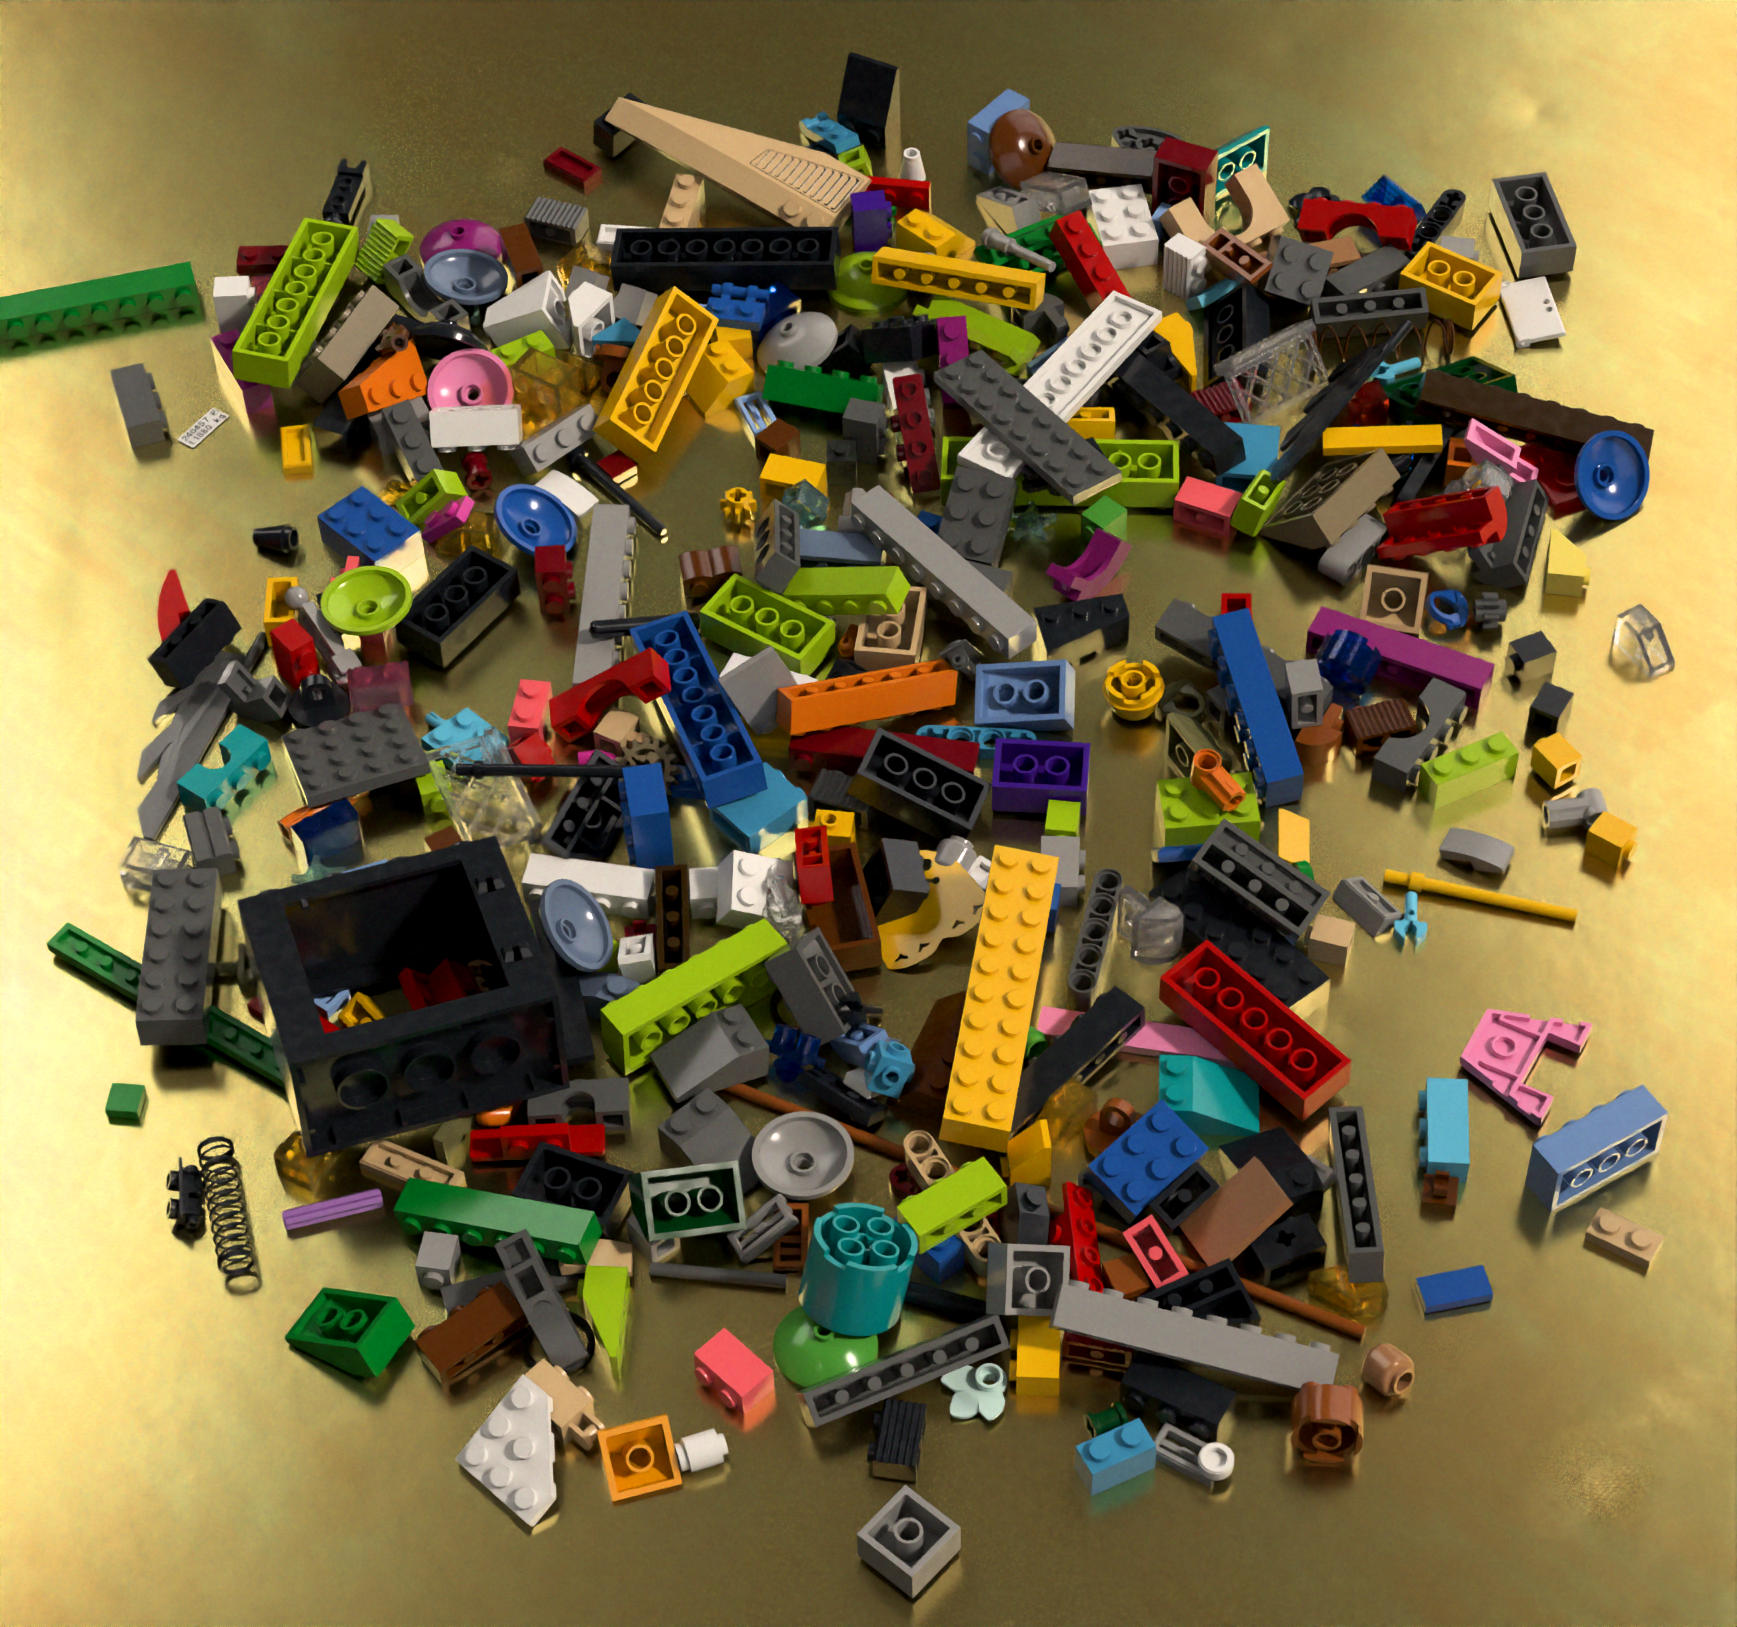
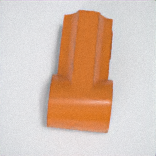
M1212 749L1198 750L1194 754L1192 761L1191 784L1199 790L1206 791L1223 811L1231 812L1238 808L1239 804L1245 800L1246 792L1222 767L1219 753Z

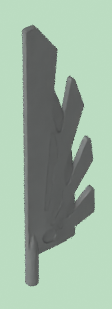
M259 632L245 656L220 651L215 656L213 663L205 667L197 675L192 685L159 702L152 718L153 725H157L175 710L176 712L171 724L141 751L137 773L138 781H142L160 760L157 781L137 808L144 840L151 842L156 840L180 797L176 782L200 762L229 710L228 707L232 700L217 686L228 663L238 660L250 673L267 643L266 633Z

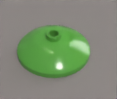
M801 1305L790 1311L782 1319L773 1338V1357L778 1370L788 1382L802 1390L877 1359L878 1354L877 1334L871 1336H851L829 1330L810 1318ZM821 1332H829L830 1334H829V1335H826V1336H822V1335H820L819 1333H821Z

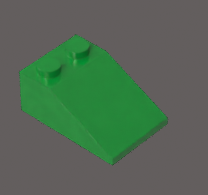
M323 1287L284 1336V1339L287 1343L351 1374L377 1378L416 1326L397 1297Z

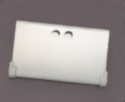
M1545 276L1510 283L1509 280L1502 282L1500 297L1511 325L1517 348L1530 347V343L1566 335Z

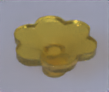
M391 480L386 484L385 488L379 490L378 496L391 508H397L395 502L412 487L408 482L400 483L399 480Z

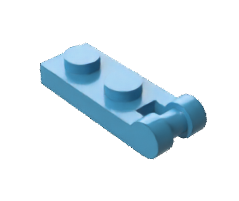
M825 111L817 113L815 118H805L799 121L801 132L806 137L835 154L860 145L858 134L830 119Z

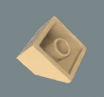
M1368 564L1360 619L1396 631L1419 634L1429 573Z

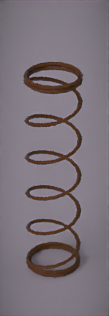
M1446 318L1443 324L1438 319H1434L1430 323L1425 337L1424 349L1419 332L1413 323L1422 356L1426 355L1428 336L1434 322H1438L1443 330L1445 353L1447 355L1453 354L1455 334L1453 322L1450 318ZM1384 322L1376 327L1371 346H1374L1377 331L1381 325L1386 327L1389 336L1392 335L1389 327ZM1354 324L1350 328L1346 338L1344 354L1342 353L1338 336L1331 326H1327L1323 330L1317 352L1316 331L1314 327H1309L1306 339L1309 363L1315 364L1319 362L1322 340L1327 329H1331L1335 336L1343 362L1346 359L1349 337L1354 327H1357L1361 332L1367 349V340L1361 327ZM1401 342L1399 343L1397 350L1396 348L1394 349V354L1396 358L1399 357Z

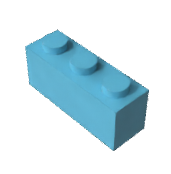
M1427 1077L1425 1091L1419 1090L1418 1111H1424V1118H1419L1418 1138L1424 1139L1425 1147H1419V1167H1425V1173L1435 1174L1436 1170L1450 1172V1177H1458L1459 1183H1466L1470 1165L1468 1079Z

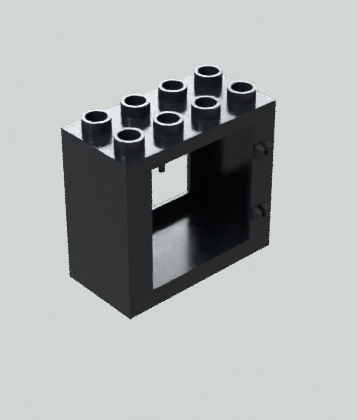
M496 835L474 841H459L450 847L410 857H395L386 863L346 873H331L322 879L282 889H267L257 895L237 900L256 997L307 1158L570 1088L559 995ZM445 958L456 962L477 958L494 965H480L489 991L324 1033L314 999L335 995L345 990L350 991L397 979L398 975L405 968L418 972L435 969Z

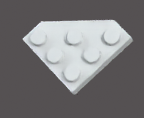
M522 1374L455 1460L528 1525L534 1527L556 1500V1484L553 1483V1463H555L554 1434L551 1432L553 1398L531 1379Z

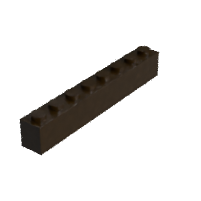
M1426 369L1419 383L1413 412L1468 427L1469 421L1473 418L1502 437L1573 456H1578L1586 441L1595 434L1602 431L1618 430L1635 438L1642 446L1649 461L1654 435L1653 429L1646 428L1639 423L1623 422L1612 416L1590 413L1583 408H1571L1560 405L1556 401L1533 398L1526 393L1503 390V388L1496 385L1488 386L1477 383L1470 378H1458L1447 375L1440 370L1432 371Z

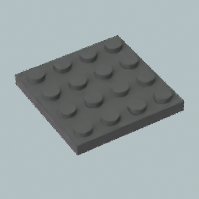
M401 702L387 703L377 709L366 712H355L349 717L337 721L327 720L319 726L296 729L289 734L281 736L283 746L309 808L431 773L429 762Z

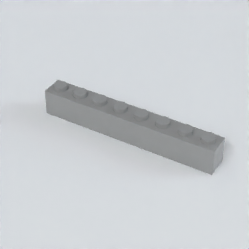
M877 485L851 502V522L855 529L865 533L877 548H882L890 555L895 564L901 565L916 582H921L927 587L935 599H940L956 617H961L975 634H980L985 638L993 650L1001 652L1007 659H1010L1037 641V621L880 485Z
M594 504L572 681L573 687L621 663V650H618V645L623 646L624 637L594 639L591 633H589L590 623L594 620L626 618V605H623V601H628L629 585L628 582H625V578H631V561L628 560V556H633L634 542L633 539H630V535H635L636 517L630 516L629 505Z
M1069 1279L1068 1285L1062 1283L1058 1286L1049 1328L1299 1392L1301 1391V1385L1309 1381L1333 1385L1340 1354L1330 1352V1345L1310 1341L1309 1346L1295 1343L1297 1338L1295 1336L1279 1332L1275 1333V1337L1261 1334L1262 1328L1241 1323L1240 1329L1227 1325V1319L1214 1315H1207L1206 1320L1192 1317L1193 1310L1172 1306L1171 1311L1158 1308V1301L1138 1297L1137 1302L1123 1299V1292L1103 1288L1102 1293L1089 1290L1090 1284Z

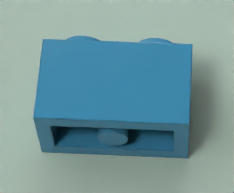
M1137 1418L1075 1446L1074 1468L1090 1495L1093 1496L1155 1468L1156 1444L1140 1418Z

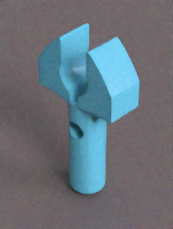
M1414 357L1389 365L1383 360L1370 376H1374L1373 385L1382 386L1394 382L1395 375L1420 368L1421 361L1418 357Z
M1413 891L1405 894L1404 919L1402 921L1395 920L1393 936L1404 946L1405 933L1408 932V929H1411L1416 935L1415 947H1417L1426 939L1427 922H1419L1417 920L1418 895Z

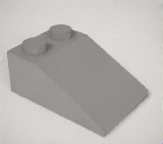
M772 645L718 678L724 690L757 736L761 733L767 734L778 726L776 723L777 689L799 685Z

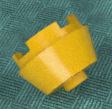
M1126 660L1115 663L1107 671L1102 691L1105 699L1117 716L1125 720L1137 721L1149 717L1155 711L1164 693V681L1160 676L1159 670L1152 663L1142 660V664L1135 662L1126 664Z

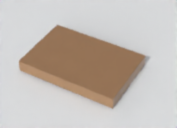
M1254 1156L1184 1221L1180 1228L1209 1267L1227 1258L1233 1261L1286 1212L1293 1203L1262 1162Z

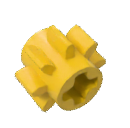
M741 487L725 491L726 499H720V511L724 512V519H729L736 524L751 520V512L757 511V501L753 499L752 491L748 492Z

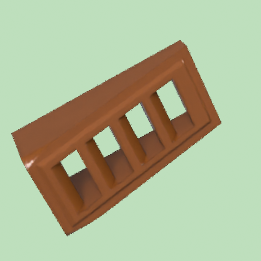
M786 1203L791 1207L792 1214L798 1220H802L801 1224H797L789 1231H801V1236H782L773 1243V1271H803L808 1252L809 1203ZM780 1209L776 1210L774 1212V1215L778 1213ZM781 1243H801V1248H780ZM780 1255H801V1262L780 1261Z

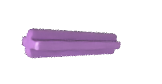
M375 1188L287 1209L282 1212L283 1224L286 1230H291L383 1207L382 1194L380 1189Z

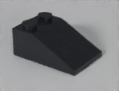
M850 52L837 111V123L858 134L860 142L886 150L901 131L899 67Z
M1281 1126L1219 1146L1218 1150L1232 1177L1255 1156L1262 1162L1293 1203L1270 1226L1279 1224L1290 1216L1298 1217L1305 1213L1310 1214L1322 1210L1324 1185L1311 1160Z

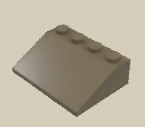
M1383 448L1326 463L1267 519L1258 534L1309 549L1324 546L1326 549L1331 548L1341 541L1340 536L1345 531L1354 528L1359 523L1358 518L1361 515L1375 508V501L1378 498L1387 495L1393 490L1392 485L1401 476Z

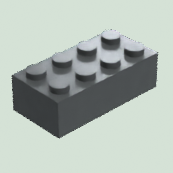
M1540 172L1492 179L1488 204L1518 279L1573 271L1577 245L1547 173Z

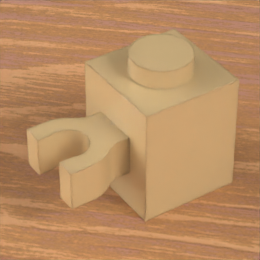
M613 706L593 731L595 750H604L622 758L625 756L622 748L625 746L628 749H632V740L636 739L640 744H643L645 736L652 740L651 735L641 733L639 717L629 711H622Z

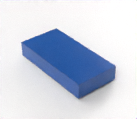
M1483 1265L1417 1277L1415 1280V1286L1425 1313L1493 1300V1291Z

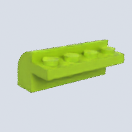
M935 294L928 309L917 304L912 314L927 313L928 318L966 316L969 355L983 350L1004 370L1014 376H1018L1024 371L1026 364L1032 361L1041 343L1033 333L944 295Z

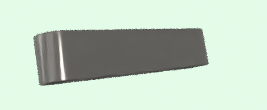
M1113 868L1099 870L1095 874L1068 975L1067 1003L1075 1011H1088L1099 994L1122 903L1123 877L1119 871Z

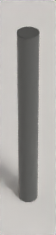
M650 1262L649 1276L787 1288L788 1282L787 1274Z

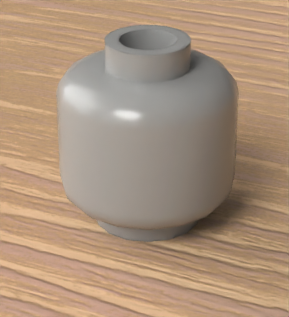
M951 836L950 839L946 838L939 842L935 850L937 852L935 862L942 866H951L957 860L968 872L977 859V854L973 850L974 846L970 841L959 836Z

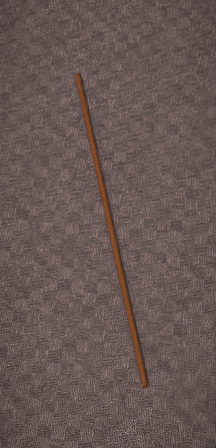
M742 1083L721 1089L782 1114L799 1111L814 1112ZM837 1121L846 1129L852 1141L905 1161L904 1146ZM951 1165L955 1172L959 1170L958 1167ZM1048 1203L1051 1219H1056L1065 1212L1064 1208ZM1095 1221L1098 1237L1132 1250L1122 1234L1123 1231ZM1177 1253L1187 1271L1192 1274L1208 1267L1203 1262ZM1240 1277L1251 1297L1359 1339H1363L1366 1333L1367 1326Z

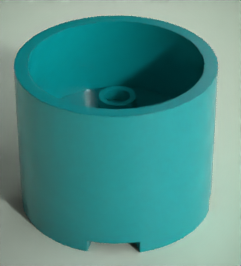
M853 1202L834 1205L833 1211L823 1215L821 1218L817 1217L798 1289L799 1302L807 1315L829 1330L851 1336L876 1335L893 1327L901 1314L918 1249L916 1234L907 1222L900 1224L891 1217L884 1215L885 1209L879 1206Z

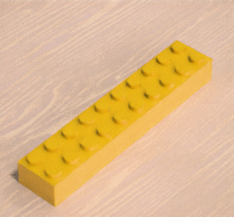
M995 845L939 1140L1006 1152L1059 857Z

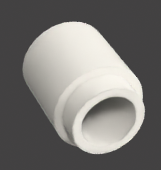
M714 1428L682 1437L681 1442L674 1444L681 1472L689 1470L692 1473L724 1463L723 1455L729 1454L723 1433L716 1434Z

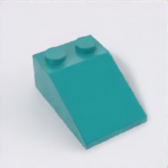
M1159 1055L1158 1102L1162 1099L1195 1134L1252 1136L1259 1133V1085L1247 1074L1196 1056Z

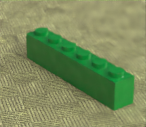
M410 1177L393 1209L402 1230L409 1234H424V1231L458 1235L459 1241L476 1247L482 1245L495 1248V1244L526 1229L529 1231L541 1258L555 1259L565 1264L587 1265L602 1234L594 1211Z

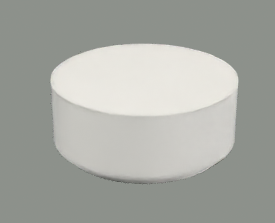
M1213 1442L1202 1447L1198 1454V1469L1204 1477L1218 1481L1227 1478L1232 1473L1234 1454L1228 1446Z

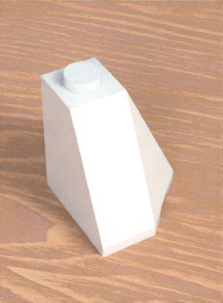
M551 271L543 272L487 308L483 329L497 347L542 330L555 349L565 350L570 348L572 339L570 317L565 318V308L562 303L566 301L563 288Z

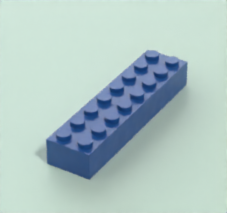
M687 610L629 629L635 655L651 647L669 665L671 692L657 698L656 701L707 808L711 809L767 790L762 760L731 698L718 680L720 676Z

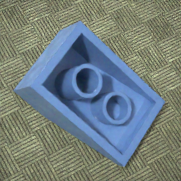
M1066 659L976 665L974 724L976 726L1033 731L1074 730L1075 670Z

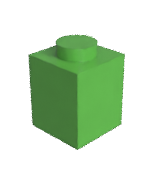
M1104 495L1081 514V535L1090 542L1096 529L1099 528L1117 537L1120 536L1127 528V509Z

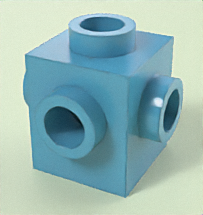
M878 1040L874 1051L870 1050L864 1063V1077L867 1090L898 1099L905 1082L909 1083L915 1072V1064L912 1063L910 1049L895 1041L887 1043Z

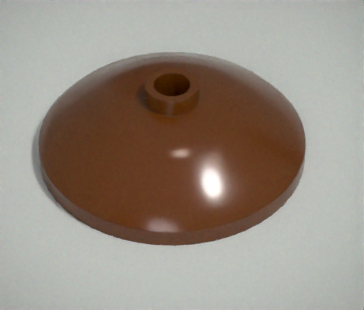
M1014 109L1001 115L991 129L989 136L990 158L996 172L1006 184L1019 191H1034L1044 187L1050 181L1046 166L1056 141L1051 129L1040 116L1029 110Z

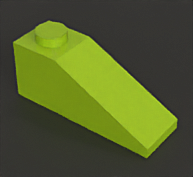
M586 1265L585 1279H579L578 1300H583L585 1314L611 1374L619 1376L630 1293L628 1267Z

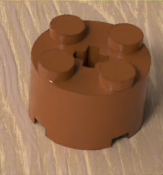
M1313 1381L1302 1384L1301 1391L1294 1396L1291 1403L1290 1441L1294 1450L1296 1451L1297 1447L1303 1451L1304 1458L1313 1462L1327 1464L1344 1461V1455L1354 1451V1457L1361 1451L1363 1447L1364 1406L1361 1398L1358 1396L1357 1388L1351 1385L1338 1386L1319 1384Z

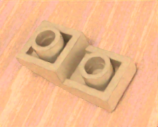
M599 1239L587 1265L628 1267L629 1277L633 1276L632 1244ZM559 1261L561 1275L580 1274L586 1271V1265L576 1263L565 1264Z

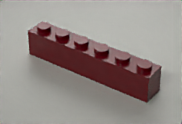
M837 726L829 731L816 730L806 732L802 736L791 735L788 747L789 768L820 772L821 769L825 768L827 771L837 770L845 775L854 776L877 730ZM889 732L978 776L980 743Z

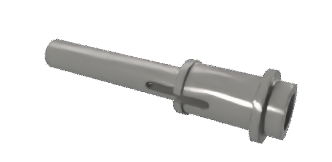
M987 228L981 235V242L986 249H995L1006 256L1012 254L1048 272H1053L1056 268L1054 261L1018 245L1015 239L1001 234L997 228Z

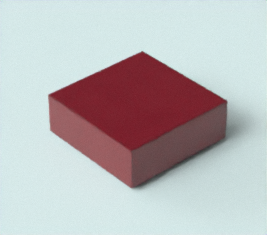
M617 450L596 462V465L617 484L637 473V465L621 450Z

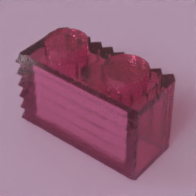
M404 660L402 663L399 661L385 663L384 665L379 664L378 666L373 665L372 667L361 666L359 668L355 667L353 670L350 668L347 670L353 713L377 709L387 703L401 702L402 706L415 705L407 661Z

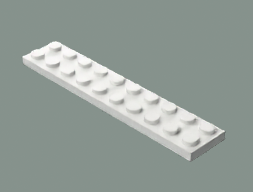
M1113 290L1023 386L1067 423L1162 321L1163 312ZM985 426L957 455V464L966 468L1014 479L1022 471V467L1027 465Z

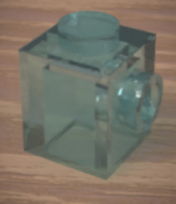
M803 479L785 490L781 503L799 513V529H810L824 522L827 517L826 510L830 499L806 479Z

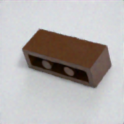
M502 1280L494 1286L492 1284L485 1286L477 1293L476 1299L466 1306L459 1305L447 1315L446 1320L437 1326L431 1325L425 1328L419 1334L418 1339L415 1341L417 1353L441 1385L528 1325L527 1317L520 1303Z

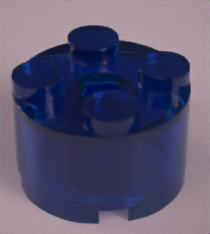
M1335 630L1334 634L1329 635L1327 633L1314 659H1317L1320 676L1330 682L1331 686H1333V691L1342 693L1346 699L1356 702L1367 692L1382 661L1381 653L1376 646L1372 650L1367 645L1368 639L1349 630Z

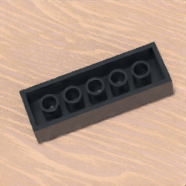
M1188 866L1149 891L1147 916L1186 952H1192L1207 939L1301 1019H1305L1328 1002L1330 977L1275 928L1188 868Z

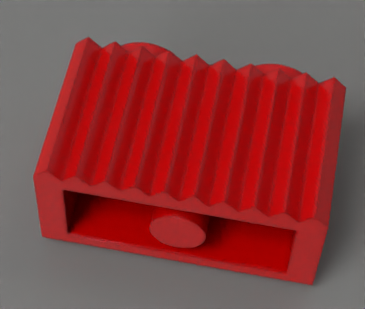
M290 619L270 631L269 635L271 636L270 639L272 640L271 643L275 652L273 655L275 656L277 671L295 690L300 688V683L306 677L320 674L313 636H310V633H307L306 629H303V626L296 622V619Z

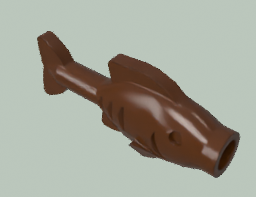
M393 321L381 331L373 342L375 345H378L375 347V350L380 355L404 351L408 347L410 332L403 324L396 325Z

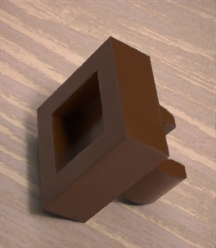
M1436 1170L1435 1174L1424 1173L1421 1209L1455 1214L1459 1178L1450 1177V1172Z

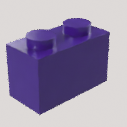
M884 190L850 193L851 228L855 253L863 251L876 252L883 246L888 247V239L893 238L891 222H887V218H892L891 201H885Z

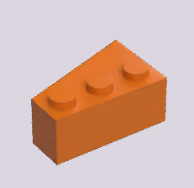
M413 338L408 340V347L404 351L382 355L370 364L371 366L363 373L358 374L338 392L347 420L387 408L407 399L411 400L427 395L428 381Z

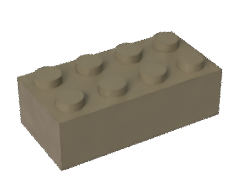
M374 285L366 293L360 290L351 303L349 302L341 311L338 320H335L326 331L325 337L313 348L312 354L305 359L298 371L301 374L294 383L322 405L345 381L400 306Z

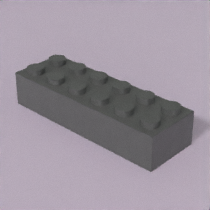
M218 868L153 870L135 1017L141 1046L207 1044L223 895Z

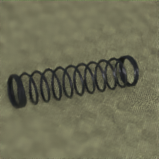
M214 1136L203 1140L196 1150L199 1157V1165L202 1168L201 1176L204 1179L203 1187L206 1190L205 1198L208 1201L207 1209L210 1212L209 1220L212 1223L211 1231L214 1234L213 1242L216 1245L215 1253L218 1256V1269L227 1275H239L249 1271L256 1261L253 1254L254 1250L248 1245L251 1242V1236L246 1234L249 1226L244 1223L247 1215L242 1212L245 1204L240 1201L243 1193L238 1190L241 1183L236 1179L239 1172L234 1168L237 1161L232 1157L235 1152L233 1141L223 1136ZM226 1142L229 1144L216 1145L205 1150L203 1153L200 1152L209 1143ZM220 1147L229 1148L227 1152L221 1155L205 1156L212 1149ZM233 1160L231 1167L224 1166L214 1170L206 1168L210 1162ZM231 1169L235 1171L233 1178L226 1177L216 1181L208 1179L212 1173H224ZM204 1170L209 1172L206 1176ZM233 1180L238 1184L235 1189L228 1188L218 1192L210 1190L214 1184H225ZM206 1181L211 1183L208 1187L206 1185ZM235 1191L240 1195L237 1200H225L220 1203L212 1201L216 1195H226ZM208 1192L213 1194L210 1198L208 1196ZM237 1202L242 1206L239 1211H228L222 1214L214 1212L219 1206H228ZM210 1203L215 1204V1206L212 1209L210 1207ZM212 1214L218 1217H216L215 1220H213ZM237 1214H242L244 1217L241 1222H230L225 1225L216 1223L221 1217H230ZM214 1225L220 1228L217 1231H215ZM239 1225L246 1227L243 1233H233L227 1236L218 1234L223 1228H233ZM242 1236L248 1238L245 1244H237L230 1247L220 1245L226 1239H236ZM216 1237L222 1238V1239L217 1243ZM244 1247H247V1248L250 1249V1251H247V1250H239V1249H242V1248H244ZM218 1248L224 1249L221 1254H219ZM245 1255L241 1258L229 1259L232 1256ZM248 1257L251 1258V1262L243 1268L226 1269L222 1266L224 1260L235 1262L247 1259Z

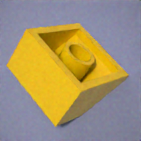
M916 208L896 222L897 248L920 253L931 252L938 256L957 259L975 246V241L935 215Z
M722 338L706 346L684 393L701 414L707 418L734 406V398L755 392L754 373L725 338Z

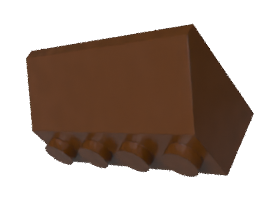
M967 990L935 1001L910 1052L912 1063L915 1064L913 1078L909 1083L905 1082L898 1099L888 1096L886 1105L942 1122Z

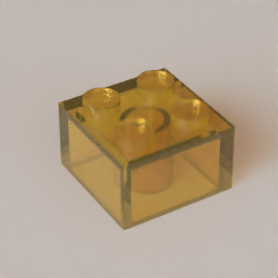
M532 347L510 367L512 386L514 388L515 404H521L523 414L530 415L549 425L573 408L582 406L578 368Z

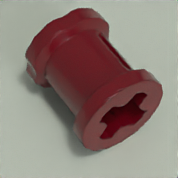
M469 452L461 460L462 468L468 474L466 478L467 485L473 490L485 489L493 481L492 473L486 467L488 463L487 457L482 452Z

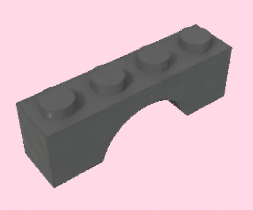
M407 253L383 265L387 291L414 318L424 323L440 322L441 319L456 321L458 326L471 331L468 313L453 298L444 303L441 302L425 284L422 268Z
M1433 677L1418 698L1416 718L1423 724L1425 729L1421 733L1409 738L1389 737L1374 757L1371 778L1403 793L1407 791L1412 783L1417 784L1421 764L1436 757L1440 744L1442 742L1447 743L1451 737L1453 726L1456 722L1461 723L1465 718L1468 706H1465L1467 692Z

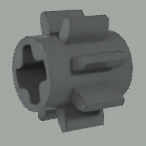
M1482 592V599H1474L1473 620L1474 622H1481V628L1498 629V622L1506 621V599H1498V593Z

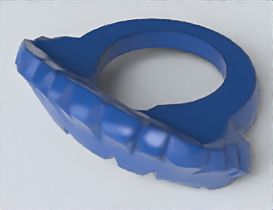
M1453 589L1434 591L1425 599V607L1428 613L1436 621L1445 624L1446 630L1462 627L1468 621V603L1459 591ZM1440 598V602L1452 606L1455 613L1451 615L1442 613L1436 608L1434 599Z

